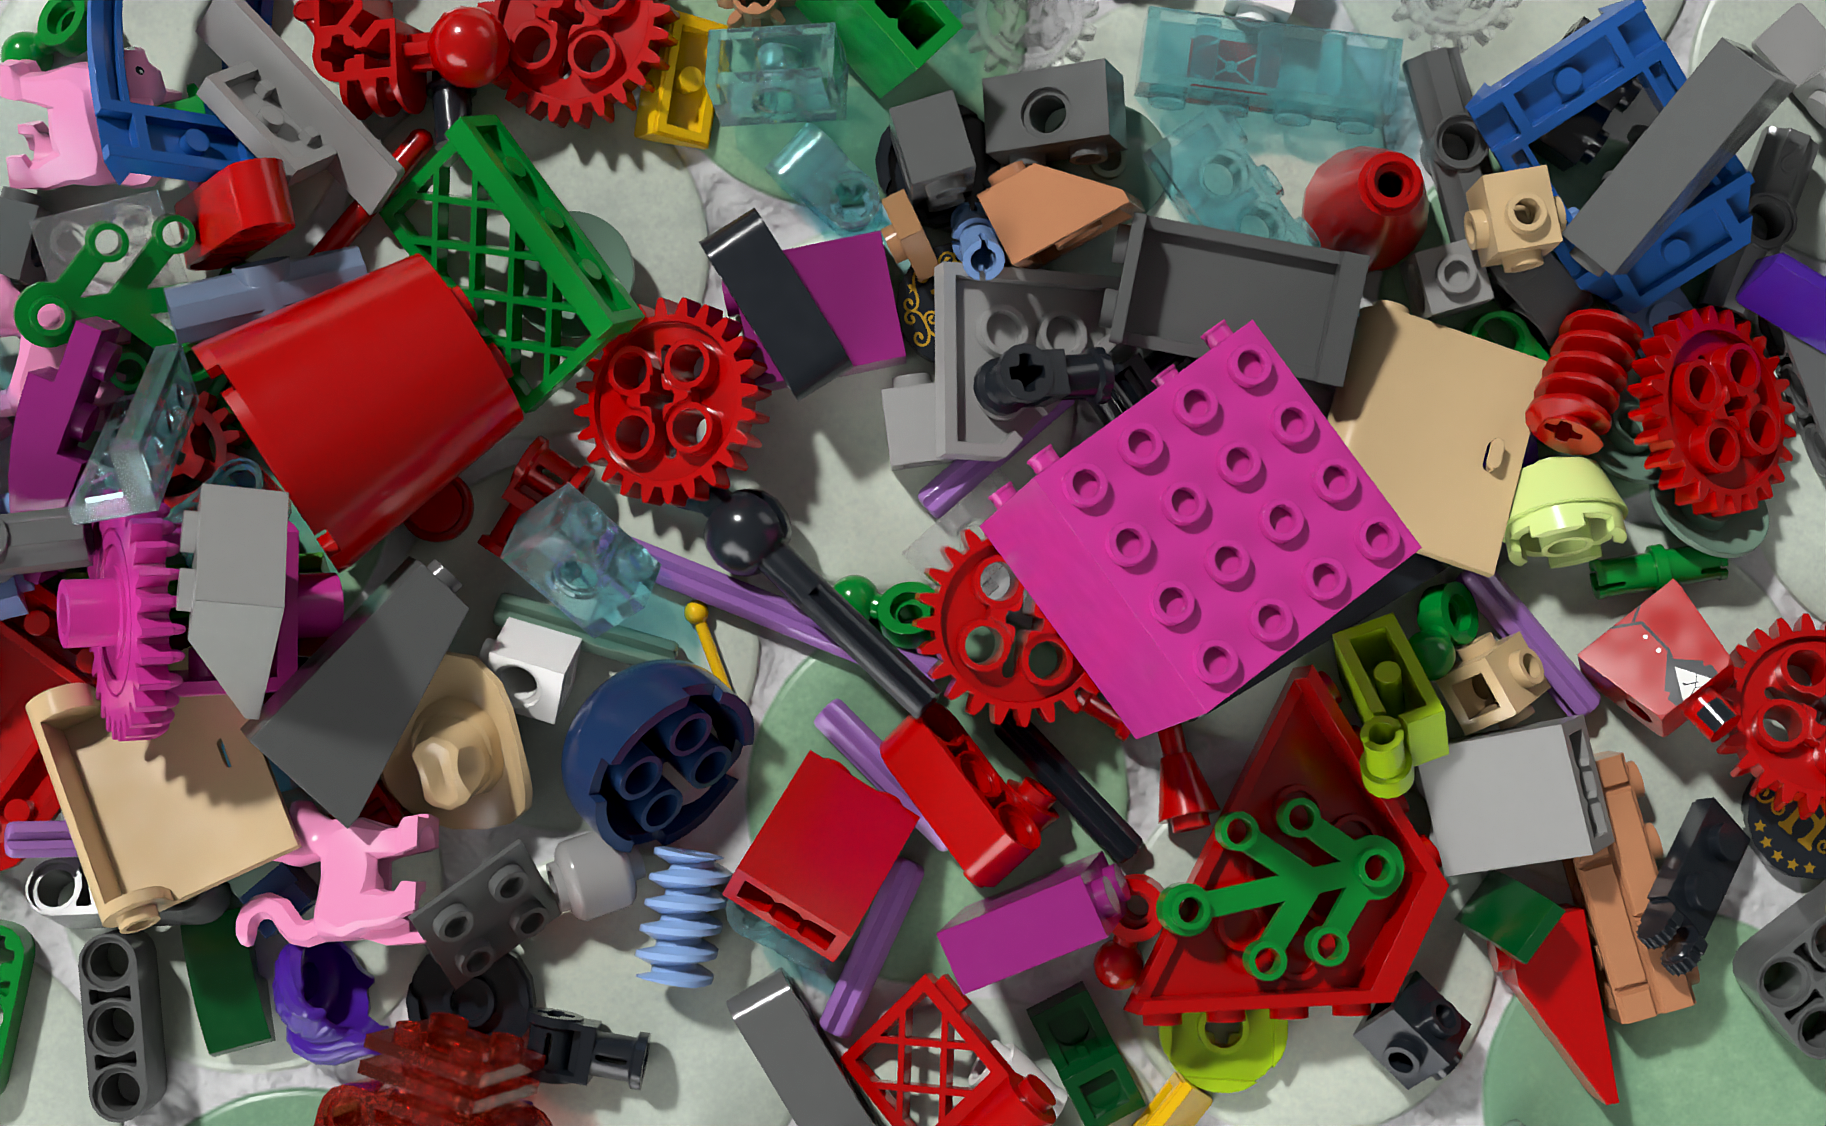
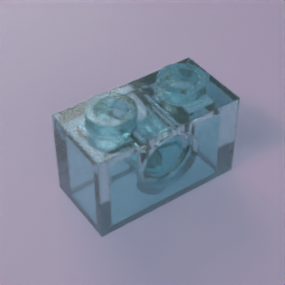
M835 22L709 30L705 87L721 127L846 120L849 66Z
M570 482L519 516L500 556V559L594 639L646 607L662 566L642 545L631 538Z

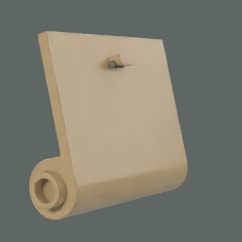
M1378 300L1372 306L1359 309L1343 387L1336 386L1327 420L1422 548L1416 553L1490 578L1495 573L1531 432L1525 423V412L1534 399L1535 387L1542 378V370L1547 361L1411 315L1409 309L1400 303ZM1490 445L1485 468H1483V461L1487 446Z
M188 648L181 650L185 653V658L179 662L168 664V670H188ZM70 683L57 686L38 694L26 704L25 708L103 927H119L121 934H130L144 930L161 919L159 912L302 847L268 757L256 748L240 730L249 719L244 718L228 695L179 697L178 705L171 708L175 713V718L169 723V729L165 733L151 740L121 742L113 740L112 732H107L106 718L101 717V700H97L96 688L90 684ZM222 743L224 744L231 767L228 766L221 748Z

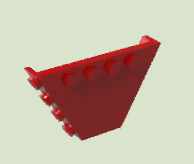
M1313 664L1292 669L1218 819L1223 814L1231 811L1248 813L1256 820L1261 833L1312 867L1336 862V859L1306 837L1288 836L1280 830L1277 824L1276 813L1279 806L1285 800L1290 798L1309 799L1319 808L1322 819L1352 839L1363 835H1378L1393 842L1401 852L1404 860L1402 882L1390 896L1380 900L1367 901L1346 936L1349 942L1347 957L1342 963L1332 967L1312 962L1304 949V941L1307 934L1313 928L1323 926L1343 888L1320 893L1285 950L1287 956L1286 970L1278 979L1273 981H1263L1250 976L1243 966V953L1250 943L1259 940L1281 902L1214 917L1203 932L1194 936L1177 935L1163 927L1123 1008L1127 1012L1142 1015L1143 1025L1145 1026L1183 1024L1182 1013L1206 1012V1022L1211 1023L1246 1021V1010L1269 1009L1270 1019L1309 1018V1007L1332 1006L1333 1016L1371 1015V1003L1394 1002L1444 898L1449 884L1439 869L1442 867L1439 851L1425 835H1418L1406 816V813L1409 812V805L1403 794L1390 799L1379 798L1369 793L1364 787L1359 764L1361 754L1364 752L1363 741L1360 738L1361 729L1356 725L1351 726L1338 706L1342 702V697L1337 686L1324 671L1319 670L1317 672ZM1300 805L1295 806L1289 814L1291 825L1297 830L1302 829L1306 825L1308 817L1305 809ZM1239 819L1232 820L1227 828V835L1235 844L1240 843L1246 835V827ZM1214 825L1186 883L1196 884L1205 891L1275 876L1276 874L1241 851L1223 848L1215 837ZM1375 855L1371 856L1365 864V872L1372 880L1378 878L1382 872V863ZM1188 897L1180 903L1179 915L1184 922L1194 920L1198 914V905L1193 898ZM1330 934L1323 935L1318 941V952L1323 958L1331 956L1335 950V940ZM1268 948L1260 950L1256 955V967L1261 973L1269 971L1274 963V955Z

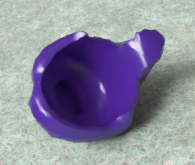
M341 941L325 942L312 947L288 943L280 951L278 959L275 961V976L272 983L275 1010L281 1017L282 1022L287 1026L286 1041L293 1053L315 1065L336 1066L369 1055L390 1057L394 1048L392 1032L389 1026L380 1025L369 1017L371 1011L369 988L375 983V977L365 971L359 964L353 951Z

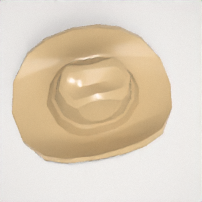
M447 651L380 775L383 785L403 809L412 815L431 814L439 818V826L450 829H489L511 824L532 807L533 797L529 768L514 709L503 682L477 656Z

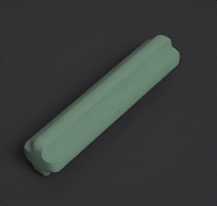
M510 593L500 594L493 611V623L496 626L504 627L509 617L582 638L580 648L582 651L631 665L656 659L677 660L679 653V644L675 641Z

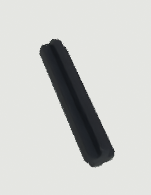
M1010 711L1001 725L997 724L995 726V734L1118 863H1125L1140 850L1143 845L1142 838L1031 721L1028 727L1018 726L1014 719L1013 711Z

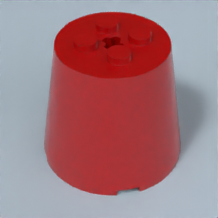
M420 253L396 261L218 334L191 348L211 379L216 378L222 373L225 375L232 387L223 391L221 395L284 491L289 493V499L314 536L324 529L327 531L316 539L339 574L355 564L524 421L521 407L507 381L514 374L505 357L493 342L487 345L473 324V322L479 319L477 313L458 285L453 288L448 287L433 266Z

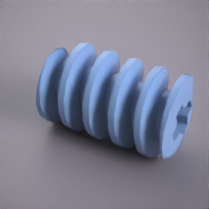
M654 847L653 854L670 863L668 870L649 874V880L665 888V894L645 898L644 905L658 912L661 916L659 921L640 924L639 931L656 939V944L652 947L636 949L635 956L652 965L651 972L636 974V977L651 982L685 988H701L711 985L714 974L698 963L716 959L719 949L702 937L721 933L723 923L707 912L725 908L728 900L727 897L711 886L728 883L732 877V872L716 863V860L724 859L722 856L677 847Z

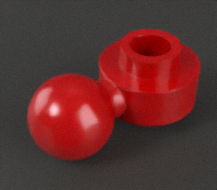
M1129 874L1125 878L1129 886L1130 895L1143 897L1148 903V912L1143 915H1137L1128 910L1112 931L1114 934L1113 939L1102 944L1094 956L1093 968L1096 977L1104 986L1113 990H1126L1136 984L1144 968V958L1138 948V944L1154 937L1163 927L1157 917L1156 903L1164 888L1158 881L1144 874Z

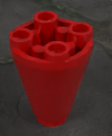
M1367 146L1340 151L1317 168L1304 191L1301 214L1305 226L1304 236L1310 246L1371 256L1367 273L1384 271L1392 268L1415 250L1427 228L1429 200L1421 169L1408 156L1388 149ZM1383 187L1382 193L1379 191V188Z

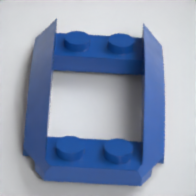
M88 0L87 55L90 88L104 163L119 186L130 173L204 183L232 163L257 158L219 120L218 116L130 102L123 47V0ZM245 0L272 29L274 0ZM222 60V70L229 68Z
M1623 0L1599 8L1600 16L1497 83L1489 86L1484 82L1465 106V109L1503 172L1540 166L1528 144L1635 76L1658 113L1663 110L1686 82L1685 74L1667 43L1658 34L1645 11L1647 8L1642 0ZM1735 154L1709 182L1708 187L1699 193L1627 274L1612 276L1607 271L1601 277L1592 274L1571 257L1569 252L1575 245L1564 236H1562L1563 242L1553 250L1581 290L1584 289L1608 300L1613 305L1636 314L1751 243L1753 215L1749 213L1751 184L1755 180L1750 171L1743 166ZM1551 184L1553 196H1559ZM1564 204L1567 227L1568 224L1573 220V217Z

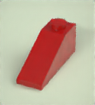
M1568 903L1557 904L1566 912L1527 964L1509 957L1491 942L1487 941L1490 962L1495 972H1502L1503 979L1586 1091L1606 1105L1619 1103V1097L1584 909Z

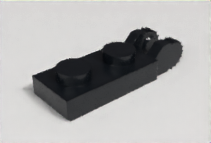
M1714 797L1696 799L1695 802H1692L1647 896L1649 903L1640 920L1642 923L1637 926V938L1648 949H1661L1665 945V951L1661 952L1663 954L1660 958L1661 964L1673 976L1676 974L1679 977L1681 974L1686 975L1687 972H1692V969L1697 967V963L1701 961L1700 957L1704 955L1708 947L1705 938L1751 841L1749 836Z

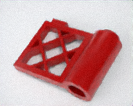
M932 972L924 974L839 1058L840 1062L892 1126H917L910 1118L911 1092L939 1095L938 1123L935 1126H1052L1056 1122V1114L1053 1109L1056 1099L1052 1091L1037 1076L1028 1074L1024 1077L1012 1069L965 1012L972 1002L966 995L962 994L960 987L949 974H943L939 979ZM926 996L931 999L942 1013L941 1039L912 1036L913 1009ZM899 1023V1035L888 1034ZM955 1030L964 1040H955ZM878 1043L898 1044L897 1081L880 1080L863 1060ZM912 1046L941 1048L940 1085L911 1082ZM954 1049L974 1051L990 1071L975 1088L953 1086ZM888 1090L897 1091V1100ZM953 1096L964 1097V1098L952 1109V1106H953Z

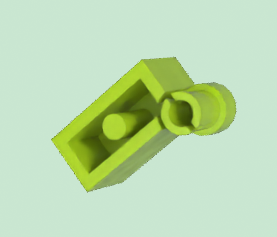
M1392 612L1332 634L1339 679L1363 725L1360 738L1363 741L1364 752L1361 754L1359 762L1363 785L1369 793L1386 799L1399 797L1410 789L1415 777V766L1449 754L1445 710Z

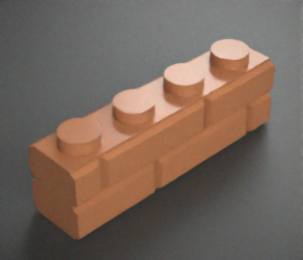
M1604 751L1593 755L1615 842L1594 855L1562 859V864L1574 905L1584 909L1597 983L1606 1015L1620 1024H1631L1655 1017L1660 1013H1669L1694 1006L1697 1002L1692 985L1700 982V974L1697 966L1692 969V972H1687L1686 975L1681 974L1678 977L1675 974L1673 976L1661 964L1660 958L1663 955L1661 952L1665 951V945L1661 949H1648L1637 938V926L1642 923L1640 920L1649 903L1647 896L1658 875L1655 861L1663 859V848L1658 832L1653 824L1650 822L1644 824L1637 799L1645 796V787L1637 765L1633 761L1626 762L1622 752Z

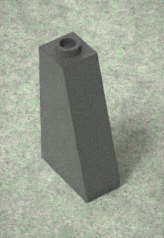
M1722 37L1561 233L1562 236L1575 245L1569 252L1571 257L1586 270L1598 277H1601L1605 271L1612 276L1627 274L1797 85L1745 45Z
M408 556L262 706L259 720L249 719L240 728L246 738L347 829L359 817L470 609L455 595L463 585L436 559H433L425 566L422 562Z

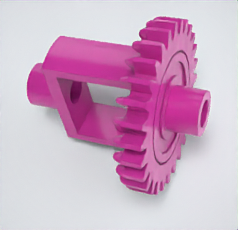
M107 483L106 489L101 490V501L96 502L97 518H92L95 555L93 566H87L90 579L61 580L57 592V626L61 645L63 648L89 647V652H94L92 677H97L96 698L101 700V717L106 718L107 732H112V739L118 740V742L151 740L165 733L169 729V723L175 718V713L171 708L178 705L179 697L228 695L193 647L188 648V670H168V664L179 662L185 658L184 652L171 649L169 644L170 636L179 635L186 631L184 625L172 623L169 619V611L171 608L176 607L177 596H171L168 593V585L170 581L178 580L180 570L166 568L165 565L166 557L174 556L180 551L182 522L173 523L169 520H163L170 514V507L164 503V495L156 487L145 483ZM288 521L285 608L265 693L276 692L298 670V638L330 637L343 624L344 598L338 575L335 572L299 573V531L290 521Z

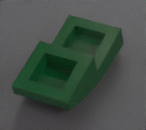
M1490 870L1454 920L1474 935L1491 942L1509 957L1527 964L1566 911L1521 882L1499 871Z
M242 907L227 910L222 916L210 923L180 925L192 996L209 1055L212 1057L276 1041L268 981L258 972L255 943L253 946L246 947L240 944L236 936V920Z
M1083 981L1026 1009L1084 1126H1108L1146 1106Z

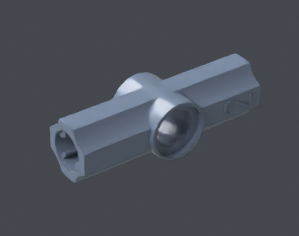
M352 246L323 251L290 260V256L258 260L233 267L231 269L232 273L166 287L163 288L177 343H193L214 337L367 274V269L360 248Z

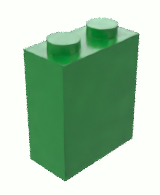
M797 0L794 3L879 99L916 72L964 26L941 0Z

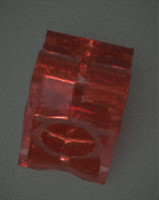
M433 1012L430 1014L429 1019L417 1022L409 1020L397 1021L393 1028L366 1034L363 1047L381 1053V1055L360 1060L357 1073L367 1076V1078L333 1087L323 1096L318 1107L314 1126H553L542 1110L519 1101V1099L537 1094L540 1081L523 1074L542 1069L546 1055L523 1048L525 1041L516 1035L492 1031V1035L489 1036L469 1029V1021L466 1018L452 1013Z

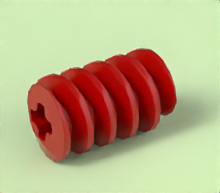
M1600 309L1578 310L1565 317L1559 327V336L1551 347L1550 358L1543 367L1542 378L1535 387L1534 399L1525 412V423L1538 440L1555 451L1570 455H1590L1599 452L1604 446L1599 436L1605 435L1611 429L1612 417L1610 414H1613L1619 408L1620 395L1618 393H1621L1627 387L1628 374L1626 372L1632 369L1631 363L1636 360L1635 351L1641 347L1639 343L1644 339V332L1637 323L1621 314Z

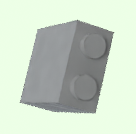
M1584 714L1448 739V755L1414 767L1415 783L1419 793L1427 800L1432 821L1429 839L1439 851L1445 877L1594 855L1615 842Z

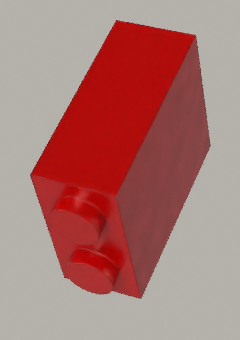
M810 750L736 868L722 895L834 963L852 938L920 816L903 807L901 801L896 796L887 792L877 791L852 776L850 771L840 762L830 758H823Z

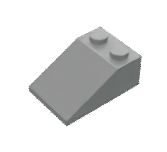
M202 483L197 511L184 510L180 552L193 553L192 569L180 568L176 611L189 612L188 641L244 718L259 720L285 608L289 493Z

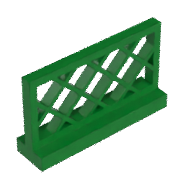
M496 114L460 117L444 133L449 141L379 212V215L409 256L420 253L433 266L448 287L453 288L456 286L447 273L448 249L470 252L469 286H458L468 297L479 319L473 322L481 337L487 345L493 342L511 367L514 376L507 381L521 409L527 414L536 411L609 342L619 334L630 332L645 318V315ZM460 157L472 171L471 197L449 194L450 167ZM433 185V192L427 191ZM417 200L433 201L432 237L420 235L405 215ZM449 204L471 207L470 242L448 239ZM487 209L501 211L510 223L509 247L486 244ZM486 254L509 257L507 292L485 289ZM525 260L539 262L547 273V298L523 295ZM485 299L507 303L506 337L493 335L485 325ZM523 305L546 308L545 343L522 339ZM562 311L576 313L592 334L578 348L561 345ZM521 350L544 353L543 381L534 389H532L521 374ZM560 356L568 357L560 364Z

